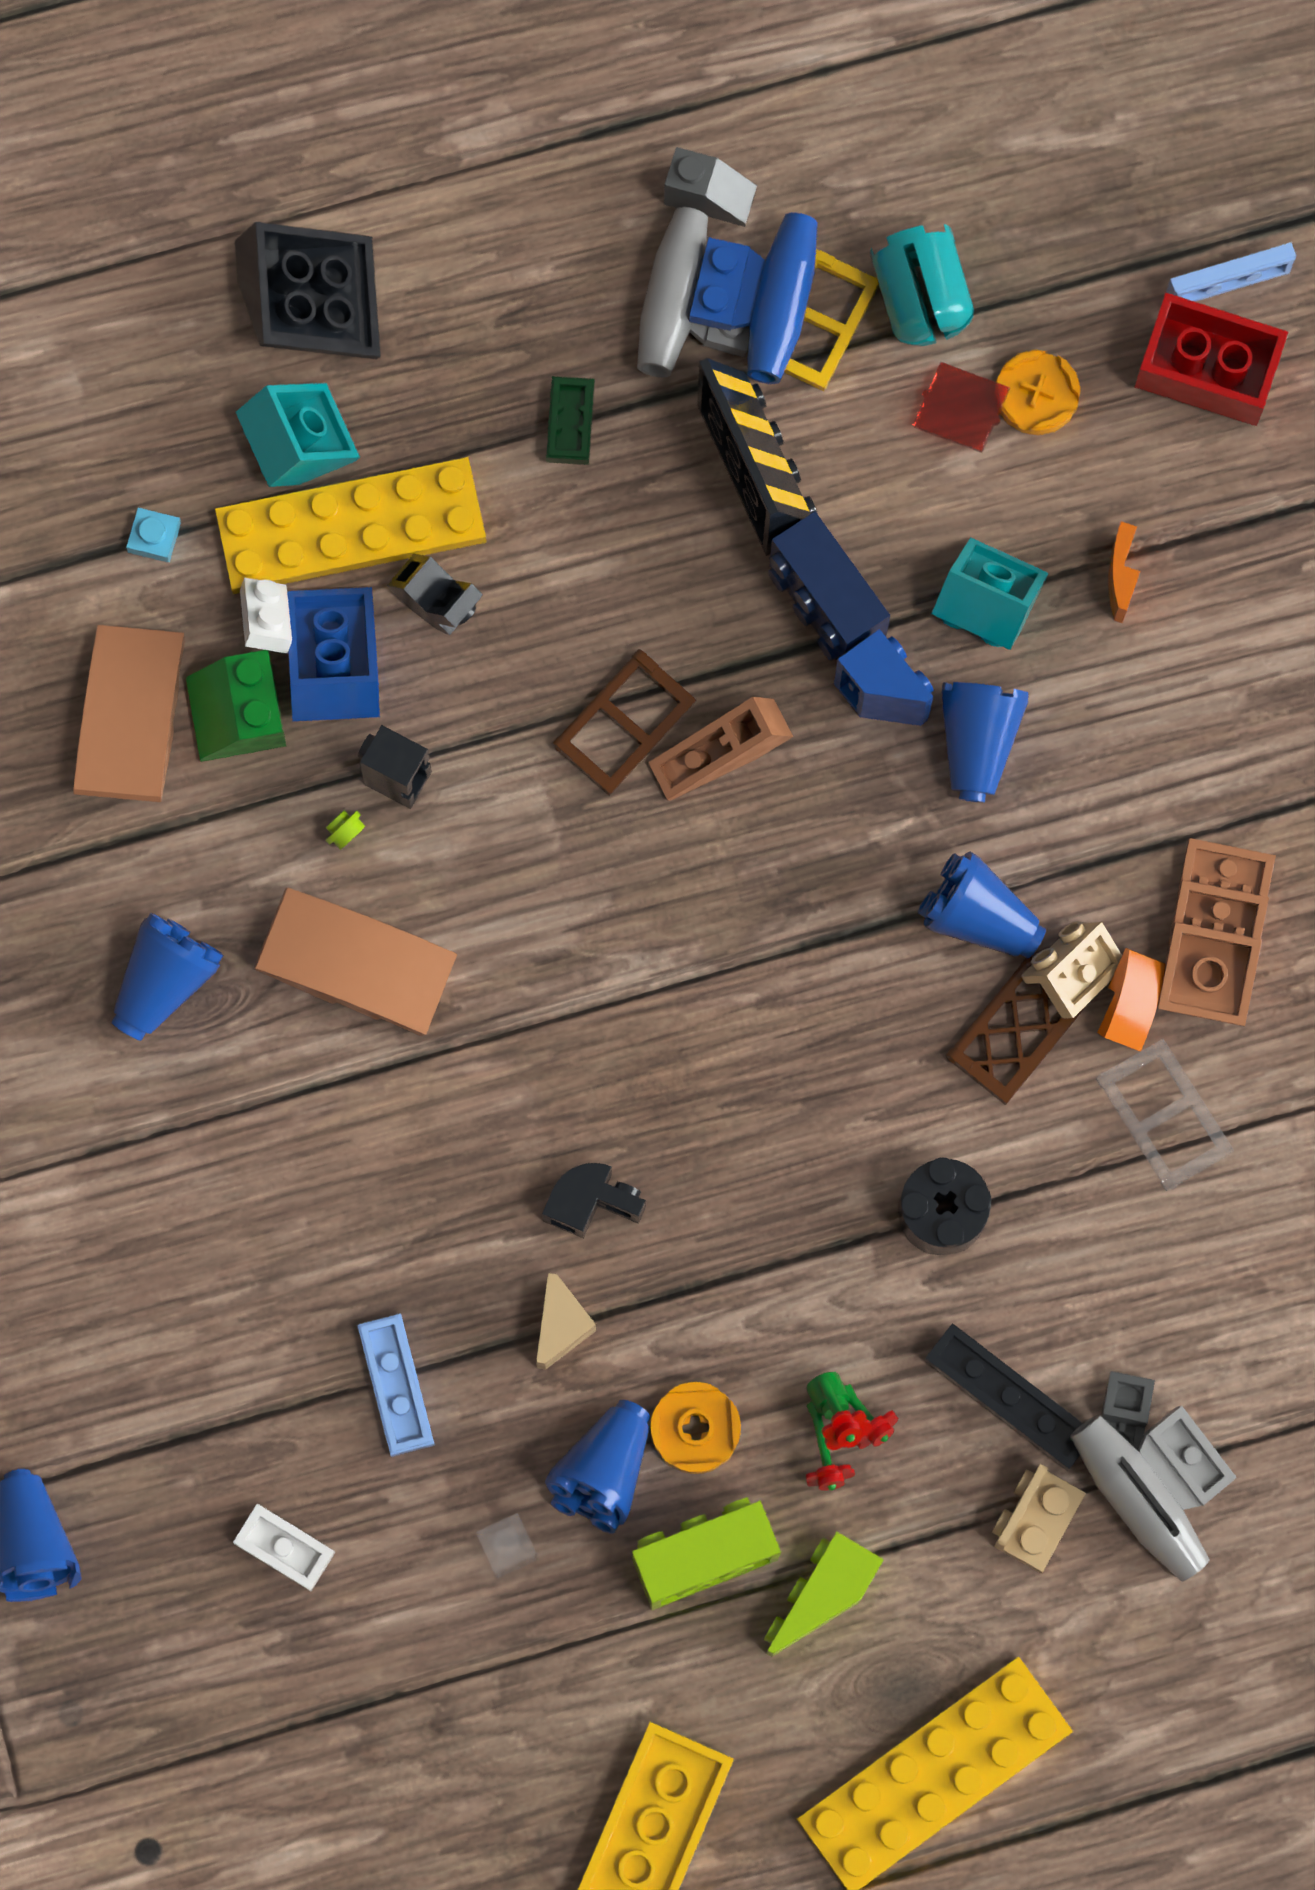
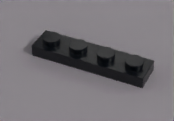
M952 1323L924 1361L1061 1467L1069 1471L1080 1456L1070 1436L1083 1423Z

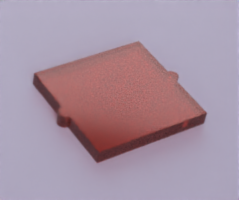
M940 362L929 389H925L922 393L924 401L913 423V427L983 453L994 425L1000 424L999 414L1010 388Z

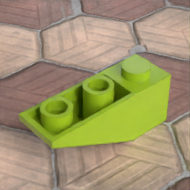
M836 1532L831 1541L823 1537L810 1559L811 1562L817 1565L809 1580H806L800 1576L787 1598L794 1606L786 1620L777 1616L764 1638L765 1641L771 1644L766 1654L771 1657L775 1656L857 1605L884 1559Z

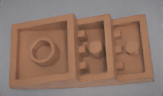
M105 625L97 626L78 745L73 787L75 795L151 802L162 801L174 735L173 720L179 693V672L185 645L184 633Z
M1192 838L1188 839L1166 954L1162 990L1157 1009L1245 1027L1262 944L1261 936L1276 855Z
M285 888L253 969L331 1004L339 1003L375 1020L383 1019L419 1036H424L427 1034L457 954L368 916L294 889Z

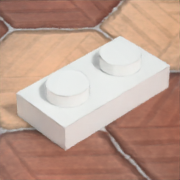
M244 577L240 596L245 646L288 654L292 642L286 585L270 580H256Z
M259 1504L255 1506L233 1541L236 1546L309 1591H312L335 1554L334 1550Z

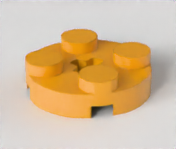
M703 1382L680 1384L670 1390L653 1411L651 1438L654 1448L665 1464L681 1472L703 1474L716 1470L730 1460L739 1443L741 1421L737 1407L731 1399L729 1400L726 1394L711 1384ZM691 1416H699L700 1422L709 1426V1432L702 1433L701 1440H692L691 1434L683 1433L682 1426L690 1424Z

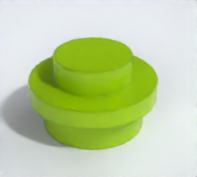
M343 810L326 826V829L331 834L325 841L329 845L334 843L341 850L364 829L365 825L359 819L361 814L356 810L352 815H349Z

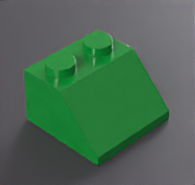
M268 650L224 657L186 677L201 762L286 747L274 673Z

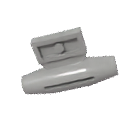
M681 207L675 210L655 255L640 317L637 364L641 372L650 376L668 377L671 375L689 332L702 342L703 346L741 357L745 356L748 349L750 326L727 331L689 322L707 244L708 217L697 209Z
M1183 1406L1175 1407L1143 1434L1144 1436L1138 1450L1100 1415L1092 1417L1078 1427L1070 1437L1096 1486L1140 1544L1180 1581L1189 1579L1204 1568L1210 1559L1184 1510L1204 1506L1237 1477Z

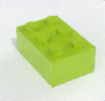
M748 1497L724 1506V1511L720 1517L708 1521L706 1515L703 1514L681 1523L680 1532L665 1538L663 1531H660L637 1541L638 1549L632 1551V1561L652 1611L779 1560L781 1550L761 1500L750 1504Z

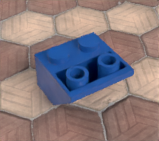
M879 629L838 659L834 685L859 717L918 726L928 721L933 701L931 693L934 689L928 678L920 670L914 673L904 660L907 658L906 652L893 636L887 639Z

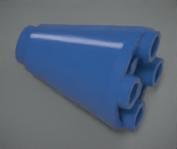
M971 851L962 856H958L955 853L952 854L941 871L940 875L945 879L936 893L930 891L919 907L918 914L925 917L924 926L933 932L1015 957L1021 954L1027 959L1030 958L1041 944L1046 928L1039 925V919L979 856Z
M150 913L148 918H145L139 927L113 1009L116 1015L111 1023L130 1037L142 1041L146 1033L151 1034L216 973L224 955L205 942L201 941L199 944L189 938L190 931L169 918L164 920Z
M619 1400L616 1407L609 1408L555 1464L547 1475L545 1484L554 1495L551 1505L565 1515L574 1516L575 1513H578L590 1519L595 1527L606 1533H615L618 1526L625 1523L630 1513L649 1432V1413L638 1404L628 1400Z

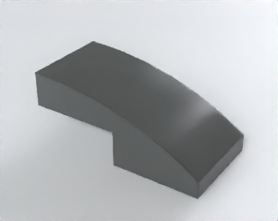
M1111 1371L1101 1417L1138 1450L1144 1436L1145 1427L1148 1424L1155 1380Z

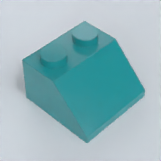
M327 383L266 385L235 412L269 487L301 485L351 464L360 458Z
M970 537L947 575L932 615L941 618L946 625L952 628L965 629L980 636L984 642L991 646L1004 647L1011 650L1049 573Z

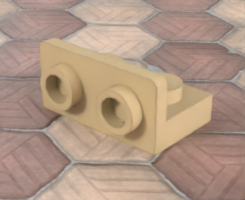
M1076 921L1067 925L1059 932L1060 938L1050 948L1036 954L1031 960L1032 965L1021 975L1026 984L1040 983L1062 1018H1074L1112 980L1122 954L1102 922L1082 923L1081 921Z
M1042 1464L1037 1467L1034 1473L1026 1469L1013 1492L1021 1497L1014 1511L1010 1512L1004 1509L992 1530V1533L999 1536L994 1545L996 1549L1041 1574L1086 1494L1048 1472V1468Z

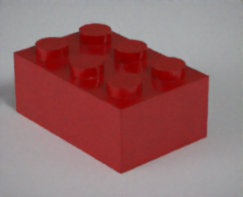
M1166 292L1134 387L1257 426L1289 332Z

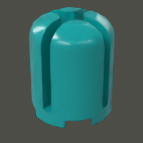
M944 224L946 232L925 233L923 225L905 229L887 236L888 246L879 250L876 254L872 248L870 249L871 261L876 272L892 331L898 340L905 344L917 346L936 344V337L916 271L918 266L921 267L932 309L945 339L948 340L959 335L971 324L974 307L956 249L952 229Z

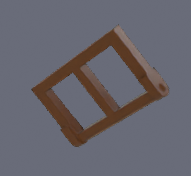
M638 649L623 668L551 744L556 751L561 753L610 796L694 705L696 699L660 668L645 652ZM638 668L679 703L650 735L644 732L609 701ZM599 710L604 712L640 744L612 777H609L571 743L573 738Z

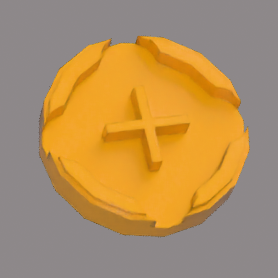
M1031 350L1019 353L1005 363L997 377L994 397L998 412L1008 425L1022 433L1043 435L1056 432L1069 423L1077 410L1081 388L1077 373L1067 360L1058 355L1056 357L1052 354H1047V351Z

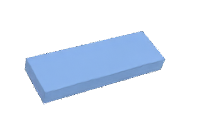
M1287 243L1171 278L1166 292L1196 302L1288 274L1295 261L1296 253L1292 243Z
M401 1314L357 1325L391 1457L434 1446Z

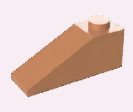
M751 697L648 763L667 800L671 801L762 757L792 738L793 735L774 699Z

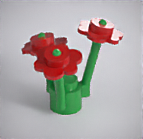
M826 1372L813 1378L806 1387L812 1400L806 1407L813 1420L823 1467L818 1468L816 1472L806 1474L805 1478L807 1486H818L821 1491H832L844 1486V1480L855 1476V1470L849 1464L832 1465L829 1450H838L842 1447L852 1448L856 1445L859 1449H863L870 1444L877 1447L892 1436L895 1431L893 1426L899 1418L893 1410L883 1416L874 1418L858 1399L852 1385H844L838 1373ZM848 1404H850L855 1410V1412H853L852 1414L848 1411ZM824 1415L825 1419H831V1424L824 1426L822 1416Z

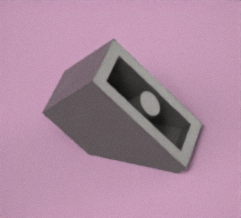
M676 147L664 185V205L674 208L688 207L697 209L705 213L707 217L745 227L757 185L716 157Z

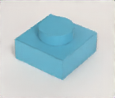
M138 508L126 546L128 553L170 563L181 526L180 518Z

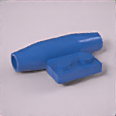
M793 212L784 215L766 259H763L754 252L750 246L708 237L689 322L727 331L750 326L747 375L757 382L777 384L781 381L800 337L815 274L818 225L814 218L806 214Z

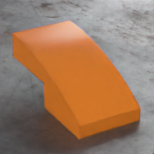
M1122 521L1113 544L1108 575L1111 611L1114 621L1123 623L1140 571L1124 566L1137 526Z
M1125 948L1108 986L1115 994L1099 1027L1098 1034L1106 1039L1141 1052L1158 1006L1165 973V963Z

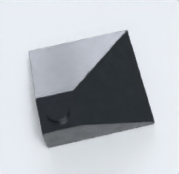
M255 222L235 240L237 281L260 346L369 359L381 357L372 236Z

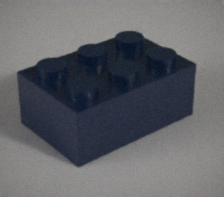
M816 511L772 539L769 566L771 568L768 570L769 577L780 592L787 590L795 601V604L792 605L795 614L804 626L807 627L810 624L820 636L817 639L818 645L830 661L834 659L838 661L841 656L879 629L887 636L890 614Z

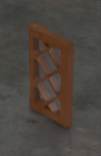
M1033 957L1024 959L1005 985L945 1055L949 1062L969 1075L1004 1105L1010 1101L1087 1007L1086 1005L1074 1018H1061L1057 1023L1050 1024L1048 999L1050 998L1041 984V994L1016 996L1015 990L1023 981L1021 975L1032 965L1031 960ZM1042 1000L1045 1024L1019 1027L1017 1002ZM1004 1003H1011L1014 1027L988 1029V1022ZM1045 1030L1046 1037L1030 1057H1023L1020 1032ZM1015 1033L1017 1058L992 1060L989 1035ZM977 1036H984L986 1061H973L964 1053ZM1018 1064L1019 1070L1006 1086L994 1078L993 1066Z

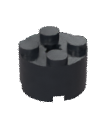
M943 1157L927 1162L910 1175L899 1199L898 1213L903 1233L916 1248L928 1254L946 1255L965 1251L977 1241L988 1221L991 1210V1194L982 1176L964 1162ZM936 1200L941 1203L945 1200L950 1201L953 1204L951 1211L954 1214L949 1211L944 1212L943 1215L936 1212L938 1205Z

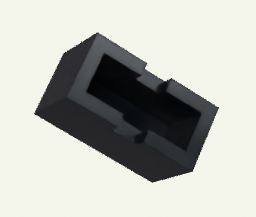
M381 725L375 736L369 734L366 737L358 753V757L362 759L360 761V769H362L365 786L411 809L432 773L431 764L428 762L430 759L428 749Z

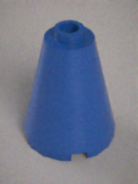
M943 682L941 693L951 790L960 792L959 800L985 803L986 795H995L1028 704L1029 693L1014 689L1013 694L1003 693L1000 686L965 682H953L952 685Z
M18 1469L6 1473L4 1480L0 1481V1592L5 1593L6 1601L21 1602L57 1595L56 1586L67 1581L69 1589L73 1588L82 1579L81 1568L41 1477L31 1474V1471L27 1469Z

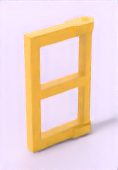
M816 249L815 270L818 267L864 289L846 325L809 307L806 308L804 321L839 338L821 373L791 358L784 373L825 391L875 295L879 283L877 278Z

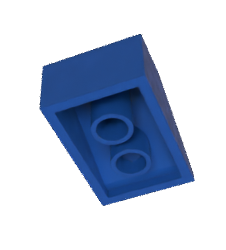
M372 587L287 591L292 642L289 648L292 722L380 717Z

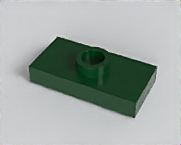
M552 376L546 463L589 465L595 379Z

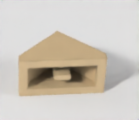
M548 1273L536 1361L538 1369L549 1368L596 1332L594 1321L557 1274Z

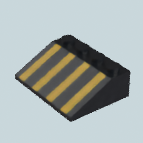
M706 358L699 361L697 407L767 556L771 554L773 538L816 511L817 513L811 497L806 496L803 498L797 485V483L801 482L798 468L792 458L786 460L780 446L784 444L783 438L776 422H768L762 410L766 407V401L757 383L751 385L745 372Z

